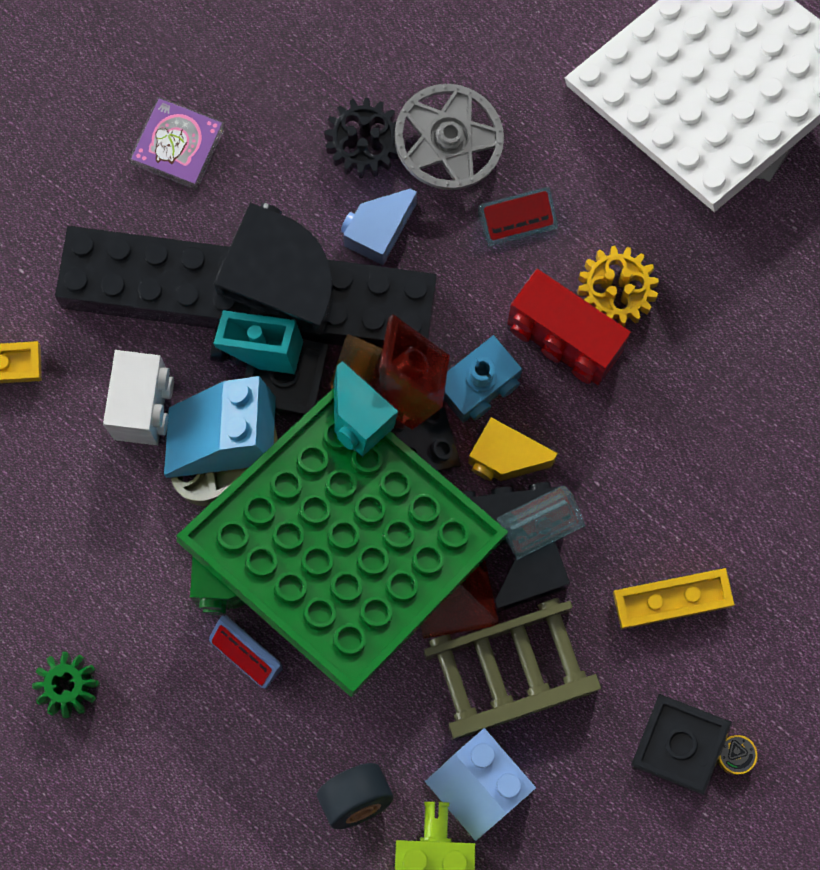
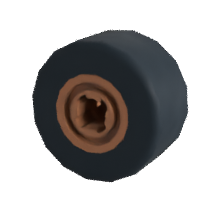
M376 763L361 764L336 775L323 784L316 794L330 826L333 829L340 830L350 828L373 818L385 810L394 800L393 793L379 765Z

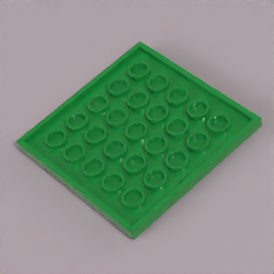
M333 388L177 534L176 542L352 698L507 537L508 531L391 431L363 457L354 449L350 450L342 445L334 429Z

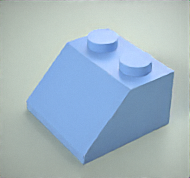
M485 728L425 781L441 802L450 803L448 810L475 841L536 789L533 783Z

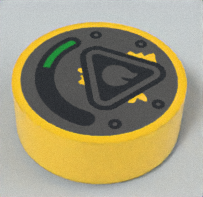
M730 736L725 742L718 763L729 774L740 775L747 773L756 764L757 749L754 743L745 736Z

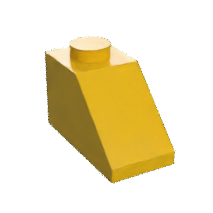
M491 417L469 455L468 464L472 465V471L483 479L491 481L494 477L499 481L552 467L558 453Z

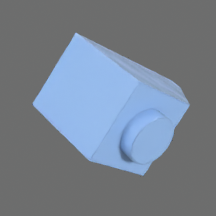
M407 189L361 203L355 214L350 212L341 227V232L344 233V246L384 265L417 204V192Z

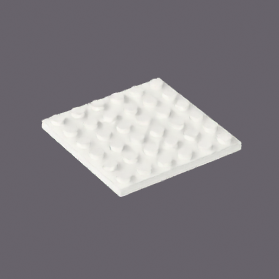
M658 0L565 77L566 85L715 212L820 124V19L795 0Z

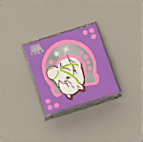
M158 96L129 158V162L131 165L197 190L226 127L225 122Z

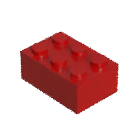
M539 269L534 271L511 303L507 323L511 326L510 331L516 337L525 342L532 340L542 347L541 352L548 359L556 363L564 362L573 368L571 372L579 380L586 384H590L592 381L598 386L623 353L631 331Z

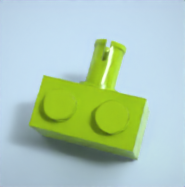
M424 802V837H420V841L396 840L395 870H475V843L451 842V839L447 838L448 807L450 803L439 802L438 818L435 819V802Z

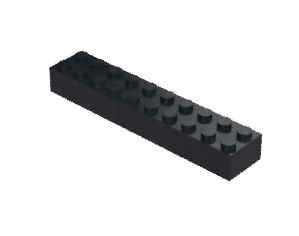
M67 226L55 298L62 309L215 329L219 324L223 310L273 317L217 294L214 281L230 248L228 246ZM328 260L333 286L331 312L322 335L298 327L302 339L325 344L427 357L437 274Z

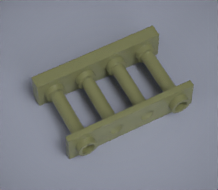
M559 598L551 599L538 604L539 611L453 640L451 635L447 634L429 641L430 647L424 649L425 659L427 661L438 657L456 710V714L453 715L455 721L448 724L453 741L478 733L483 728L487 730L596 693L601 689L596 674L587 677L585 671H580L561 615L570 613L573 608L571 601L561 603ZM546 620L566 675L563 678L565 684L550 689L548 683L544 684L525 627ZM511 633L530 688L526 690L528 697L517 701L513 700L512 695H507L489 639ZM471 645L475 646L493 699L490 702L492 709L478 714L476 708H471L452 653Z

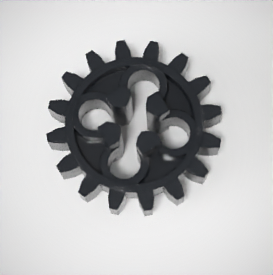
M365 98L363 106H358L356 101L351 99L350 109L346 110L342 106L337 107L339 118L329 116L328 125L332 129L324 131L325 140L329 141L326 144L327 154H334L332 158L334 166L344 163L345 174L348 175L353 169H357L359 178H363L365 170H370L372 175L376 177L378 176L379 166L386 170L391 169L389 158L399 159L394 140L396 122L393 121L395 119V111L392 109L384 113V102L380 101L375 107L370 106L369 98ZM350 121L357 122L360 127V135L364 138L370 136L372 148L374 150H379L380 148L382 152L378 155L371 154L368 149V141L364 138L358 140L356 128L350 125L347 127L346 124ZM376 123L384 125V128L381 130L376 127L371 130V127ZM346 146H349V148L357 146V149L352 153L344 151Z

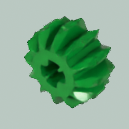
M62 652L60 664H58L54 657L49 656L46 660L51 669L46 671L38 667L36 670L39 676L44 677V682L32 684L34 690L45 691L36 699L37 704L45 705L49 703L47 713L52 716L61 708L62 717L65 719L71 717L72 706H74L79 714H84L86 709L81 701L85 699L95 703L97 699L94 695L87 693L88 689L100 687L98 680H87L96 672L95 667L89 665L82 668L85 658L81 655L75 657L71 663L70 654ZM72 676L73 679L70 682L74 684L73 690L71 692L64 690L60 695L59 692L63 689L58 686L61 679L69 680Z

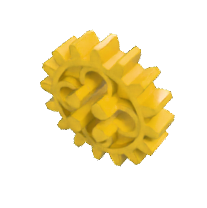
M611 246L608 256L603 251L598 250L596 253L597 262L591 259L586 260L584 267L588 272H580L578 280L584 284L578 287L577 294L587 296L584 299L586 302L611 319H617L618 323L624 327L628 317L635 324L639 322V311L648 315L652 307L647 301L655 302L658 293L651 289L657 287L659 280L655 277H649L654 269L653 264L642 265L644 254L641 253L636 258L631 257L630 247H627L623 254H618L616 246ZM613 264L620 266L622 270L618 283L620 287H624L621 295V302L627 306L624 309H618L614 305L617 295L616 286H612L615 271L611 268L609 269V266ZM633 280H637L642 284L643 287L641 289H635V286L629 283ZM601 284V287L606 289L604 293H597L593 286Z

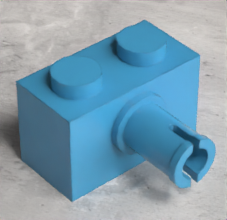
M493 335L435 381V390L462 423L470 417L475 421L491 408L489 402L499 394L505 398L520 385L518 379L521 377L522 368Z

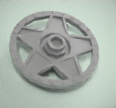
M438 84L417 92L405 103L396 121L394 140L396 151L402 164L416 179L434 188L459 190L479 183L492 172L503 150L504 132L496 110L481 94L461 85ZM452 94L441 111L420 103V101L433 95ZM472 101L486 112L493 127L471 121ZM405 119L421 136L408 152H406L403 139ZM495 148L489 162L474 175L472 153ZM441 162L453 180L435 178L420 169Z

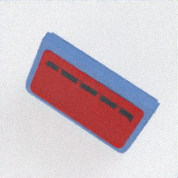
M227 615L220 617L209 637L210 643L261 688H267L283 670L282 664Z

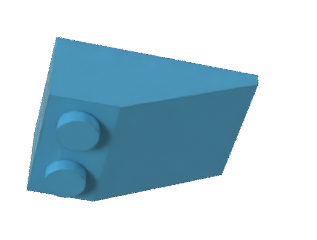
M260 376L223 381L169 407L164 476L166 478L249 468L274 444L276 396Z

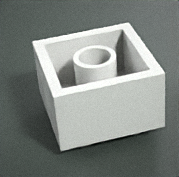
M115 350L103 425L113 440L158 446L160 435H166L168 413H164L165 399H171L174 378L169 377L170 370L166 368L161 355Z

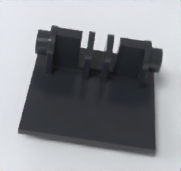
M441 396L391 403L398 410L394 429L391 430L395 436L437 471L461 466Z

